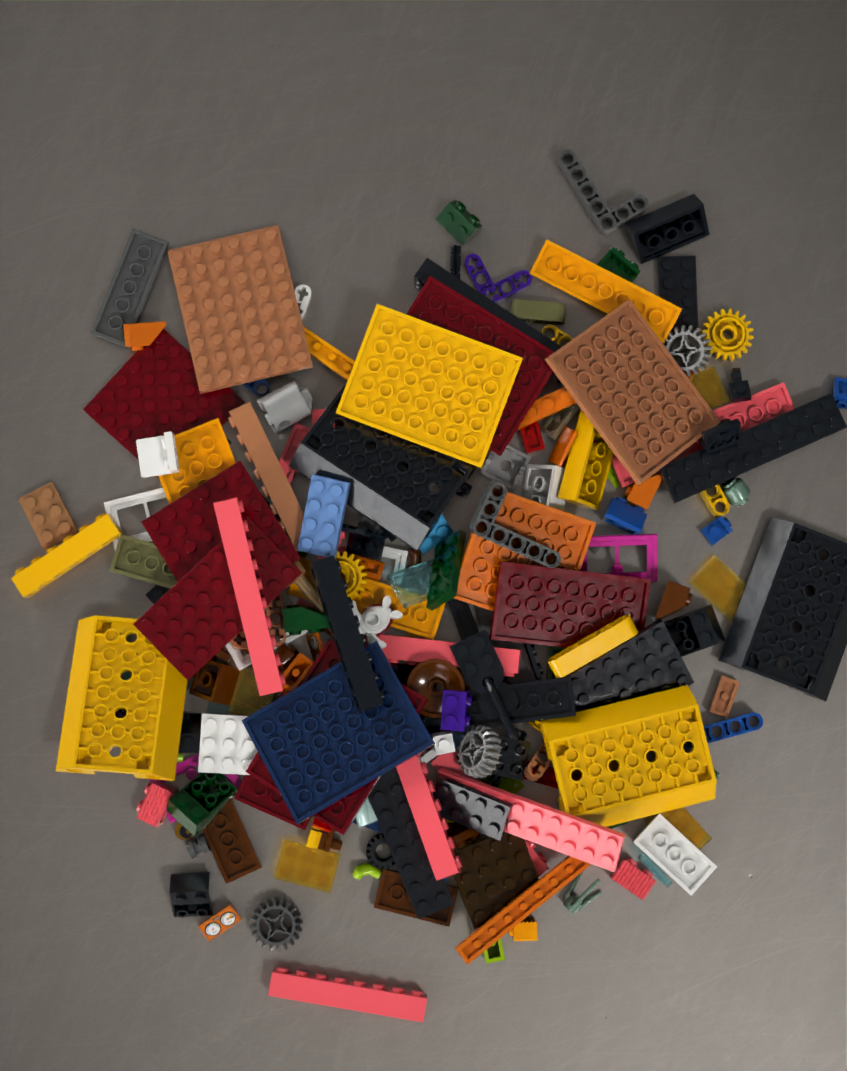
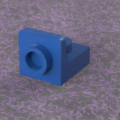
M835 377L833 381V398L840 409H847V379Z
M719 516L700 530V532L710 545L713 546L733 530L731 529L732 524L726 517Z

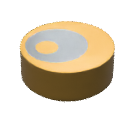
M177 823L175 835L181 840L190 839L193 835L183 825Z

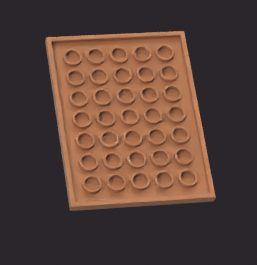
M278 225L167 251L200 394L313 367Z
M630 299L545 359L638 486L700 439L702 431L713 428L720 423V420Z

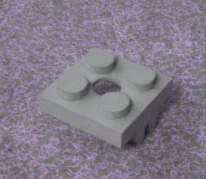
M508 445L501 456L491 451L480 474L495 482L503 483L506 488L514 491L532 457ZM504 460L511 463V468L508 471H503L500 468V463Z

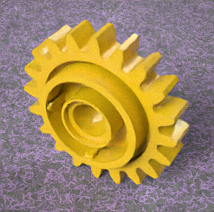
M721 309L720 315L715 311L713 318L710 316L707 318L709 323L702 325L706 330H702L700 334L705 332L707 335L703 340H711L706 344V347L712 346L709 353H716V360L720 356H722L723 362L726 361L727 357H729L730 361H733L735 356L740 359L742 357L741 352L743 354L748 352L745 347L750 348L752 346L748 341L754 339V336L749 335L754 329L747 328L751 321L744 322L746 315L740 318L739 311L734 315L732 314V309H729L727 314L724 309ZM723 331L730 332L731 339L724 338Z
M337 551L335 560L339 561L341 572L346 575L347 596L351 597L352 601H354L353 595L360 598L358 591H365L361 585L368 584L367 581L363 580V577L368 576V574L362 573L366 566H359L362 561L361 559L354 561L355 554L348 558L347 551L343 553V556Z

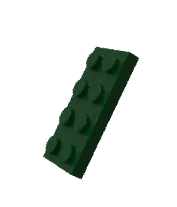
M462 530L449 535L448 538L435 546V556L432 563L433 569L429 580L430 587L426 608L432 611L457 595L466 532Z

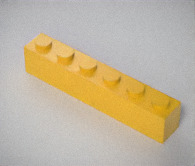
M100 514L94 519V523L82 526L79 529V533L74 536H67L62 540L63 543L61 545L49 548L46 551V555L34 558L30 562L31 565L26 568L21 567L15 571V576L11 579L24 598H29L119 538L121 534H124L112 515Z

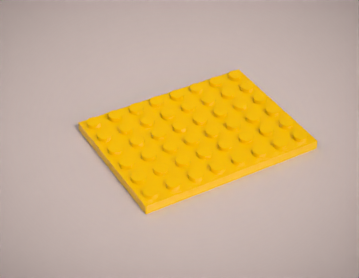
M376 304L336 414L482 468L523 358Z

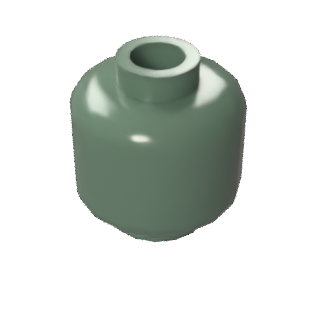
M734 477L723 483L722 491L730 505L742 506L749 500L750 489L741 478Z

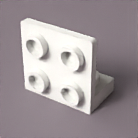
M172 431L164 432L163 436L136 440L142 478L180 472L175 434Z

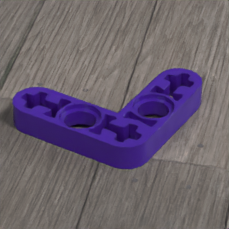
M469 254L465 258V269L477 291L487 296V292L493 294L496 292L495 288L498 287L501 297H499V294L494 295L492 301L495 303L528 288L532 283L530 272L522 270L494 284L481 258L477 254ZM470 259H472L473 261H478L476 263L477 270L482 268V270L477 271L474 275L472 274V272H475L474 267L472 265H468ZM484 275L487 281L485 284H478L476 277ZM521 275H523V277H528L526 281L527 283H518L517 287L519 288L516 289L515 283L512 279H515V282H517L520 280ZM504 283H509L512 286V290L509 293L502 291L501 286Z

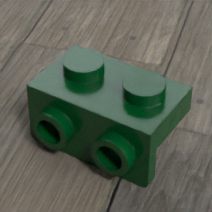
M457 200L449 202L436 218L462 245L482 227L479 223L480 220L475 215L470 214L466 210V206Z
M613 246L597 263L598 266L631 283L640 273L639 266L634 261L627 260L624 257L623 251L619 248L615 249Z

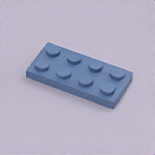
M312 474L297 548L298 551L322 557L334 555L336 559L351 485L350 482Z

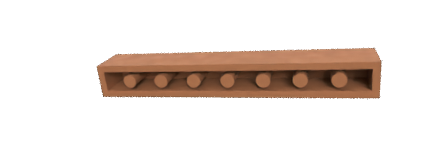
M248 402L229 411L231 416L228 417L232 428L237 427L239 434L236 436L240 444H245L248 450L244 453L249 463L253 461L256 467L253 469L257 480L262 479L264 486L261 488L265 496H270L273 502L270 504L274 515L279 514L281 521L278 522L283 530L287 531L291 543L296 551H298L297 548L304 517L303 510L251 403Z

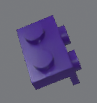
M443 690L441 730L464 732L466 727L470 726L471 715H467L468 707H471L472 695H469V690Z

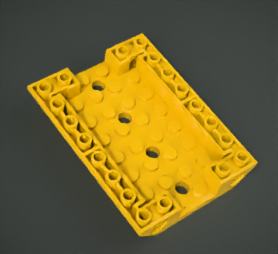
M95 615L78 621L56 771L95 775L96 771L134 774L135 778L175 781L188 680L133 625L138 619ZM135 634L137 639L135 642L130 643L126 641L127 636ZM125 671L132 673L131 678L128 680L121 678L122 673ZM119 709L127 711L126 716L123 718H117L116 712ZM113 748H120L121 754L119 756L112 757L110 755Z
M688 685L576 712V716L539 721L548 760H552L559 788L560 798H558L560 811L608 827L715 799L717 780L699 706ZM687 741L692 744V750L688 753L683 749V745ZM652 750L655 753V759L649 762L646 754ZM612 760L618 762V769L616 771L609 769V763ZM575 769L581 772V777L577 781H574L571 777Z

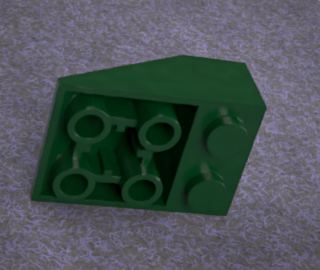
M305 604L283 606L285 633L289 632V635H299L304 630H309V633L321 632L322 628H328V631H330L324 612L321 613L319 610Z
M201 772L169 800L167 812L193 836H196L213 820L238 789L220 773Z

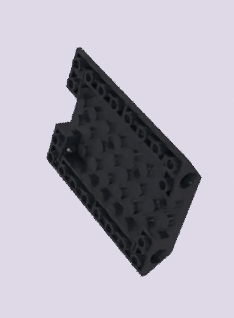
M345 384L301 441L289 467L311 480L312 474L350 482L347 505L418 551L438 523L442 512L457 491H461L477 466L336 414L346 387ZM341 422L344 427L342 429H335L333 424ZM367 443H374L376 448L374 450H367L365 445ZM399 464H406L408 470L404 472L399 471L397 466ZM431 485H438L440 491L433 493L429 487Z
M771 517L718 661L768 678L793 690L826 702L847 645V543L797 523ZM821 549L827 552L825 560H821L818 557V552ZM808 585L814 589L812 596L805 594V587ZM795 621L801 625V629L797 633L791 628L792 623ZM781 658H785L788 662L787 667L784 669L778 666V661Z

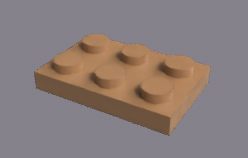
M50 482L18 499L44 550L59 544L69 535L74 536L79 533L54 482Z

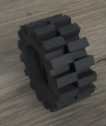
M376 834V836L370 839L366 847L368 861L373 867L386 870L390 867L392 868L395 865L392 854L385 859L379 858L376 854L378 845L387 844L383 834Z

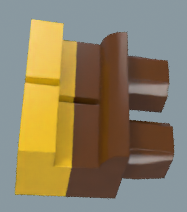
M312 827L306 847L320 849L325 852H329V850L340 852L343 841L333 838L334 829L327 833Z

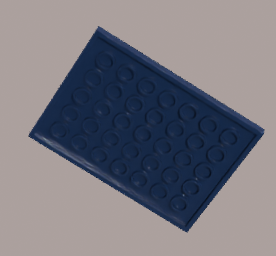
M378 641L368 645L365 649L371 655L372 670L376 671L378 675L379 690L382 689L385 696V701H383L384 704L381 708L358 714L342 664L339 662L241 720L297 824L304 822L435 745L434 740Z

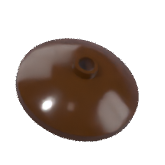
M429 659L421 662L411 671L407 680V687L428 699L420 712L422 715L441 718L443 690L465 691V682L461 672L452 663L442 659ZM436 683L441 685L440 690L435 689Z

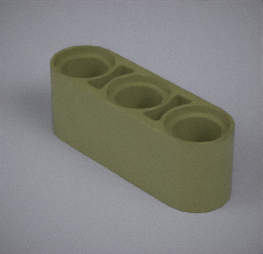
M514 299L511 300L510 313L524 322L564 325L566 304Z

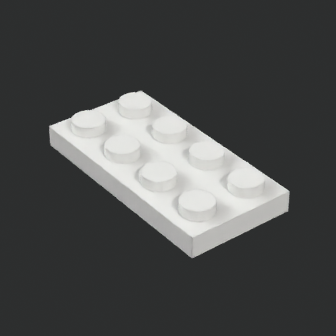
M660 813L632 841L691 896L717 868L710 859Z

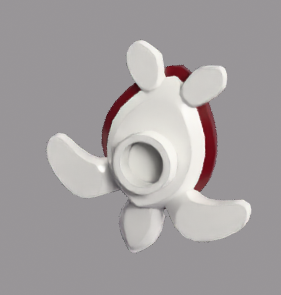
M385 596L382 604L366 607L361 614L358 612L356 602L353 601L354 608H352L354 616L357 615L360 626L358 629L360 634L363 633V635L367 636V643L369 645L378 641L382 649L387 644L377 636L384 634L390 628L393 619H401L403 616L400 611H394V608L390 606L392 603L390 596Z

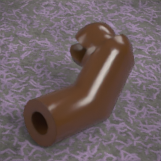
M412 547L408 550L410 564L404 570L410 577L422 564L420 550L416 551Z

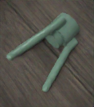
M583 872L580 873L564 896L566 899L563 903L564 906L573 914L577 910L580 912L584 906L602 893L599 890L583 901L600 882V879L592 883L580 896L576 893L572 895Z

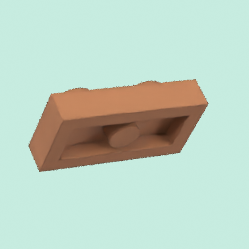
M721 675L708 712L728 718L740 682Z

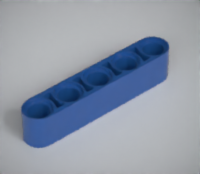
M749 712L705 724L703 726L707 743L758 730L763 725V718L758 713ZM751 716H755L757 719V723L753 727L749 724ZM733 721H736L739 726L735 732L730 729V724ZM718 726L720 734L714 737L711 730L713 727ZM689 741L683 745L684 750L692 748V744Z

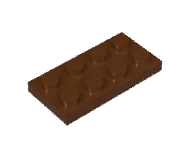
M231 798L203 829V833L226 884L262 868L246 828Z
M383 869L374 908L417 918L399 872ZM447 885L454 905L425 916L420 920L449 927L458 894V887Z

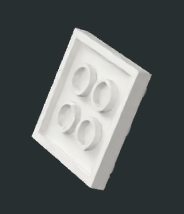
M202 713L198 772L250 775L246 770L258 753V750L241 721L248 717L247 715Z

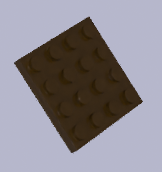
M504 832L501 841L488 837L454 851L455 855L459 856L462 862L461 872L455 874L454 878L472 929L481 927L539 880L525 840L515 835Z

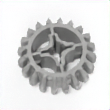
M682 325L681 331L678 327H675L674 331L676 334L670 331L669 336L671 338L664 339L667 345L663 344L672 357L673 355L682 357L685 366L678 365L684 373L686 371L687 377L691 376V370L697 375V367L703 371L705 367L702 363L707 365L710 363L705 357H712L711 353H707V350H711L712 346L706 347V343H709L711 340H703L707 334L703 332L699 335L700 328H696L693 332V325L688 327V331L686 325ZM688 335L694 337L700 346H692ZM682 336L680 347L672 350L675 340ZM685 345L687 349H695V351H690L688 356L683 352L678 353V351L685 349ZM701 352L699 360L691 366L693 354Z
M478 725L477 727L472 726L471 729H467V733H463V739L459 740L461 743L460 747H457L459 753L456 756L460 758L458 763L461 765L460 769L464 771V774L473 778H486L487 775H492L493 770H496V764L500 763L498 760L499 756H502L500 750L503 747L499 745L501 739L498 738L499 734L495 732V729L485 725Z

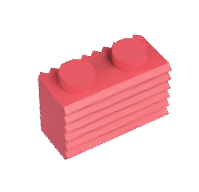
M158 780L148 783L144 791L146 794L145 799L140 801L136 809L138 811L137 818L156 828L162 825L168 813V802L176 794L177 790Z
M622 857L618 862L616 871L612 872L609 877L644 900L656 882L652 878L654 874L645 868L641 871L636 867L638 865L637 862L629 857L627 860Z

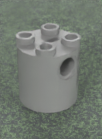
M294 380L257 400L274 433L312 414L313 399L307 387L296 383Z

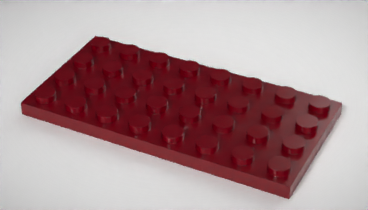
M247 516L244 519L247 520L249 527L246 535L248 540H252L254 551H251L252 559L256 558L259 570H255L257 578H261L263 585L260 593L261 597L266 598L268 606L302 574V571ZM222 541L133 624L187 680L194 676L243 629Z
M500 561L489 638L492 640L567 648L614 620L628 614L637 630L640 631L645 628L651 579Z

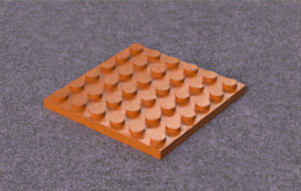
M493 488V495L497 496L500 493V489ZM507 492L494 522L499 526L555 550L561 557V561L556 568L581 570L596 526V522ZM491 504L485 506L484 511L486 514L492 511ZM479 522L476 526V530L481 532L484 529L483 522ZM500 530L495 531V540L500 539L502 535ZM471 532L461 562L457 595L453 598L493 611L500 561L544 565ZM514 538L511 542L513 548L519 544L518 538ZM534 545L529 548L530 555L536 552ZM550 553V554L547 555V557H546L547 563L552 562V560H553V554H552V553Z

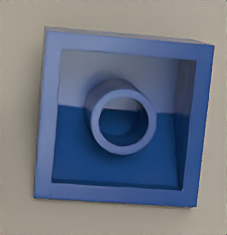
M612 498L601 520L631 535L640 534L647 517L644 509L636 505L633 507L627 505V501L623 498Z

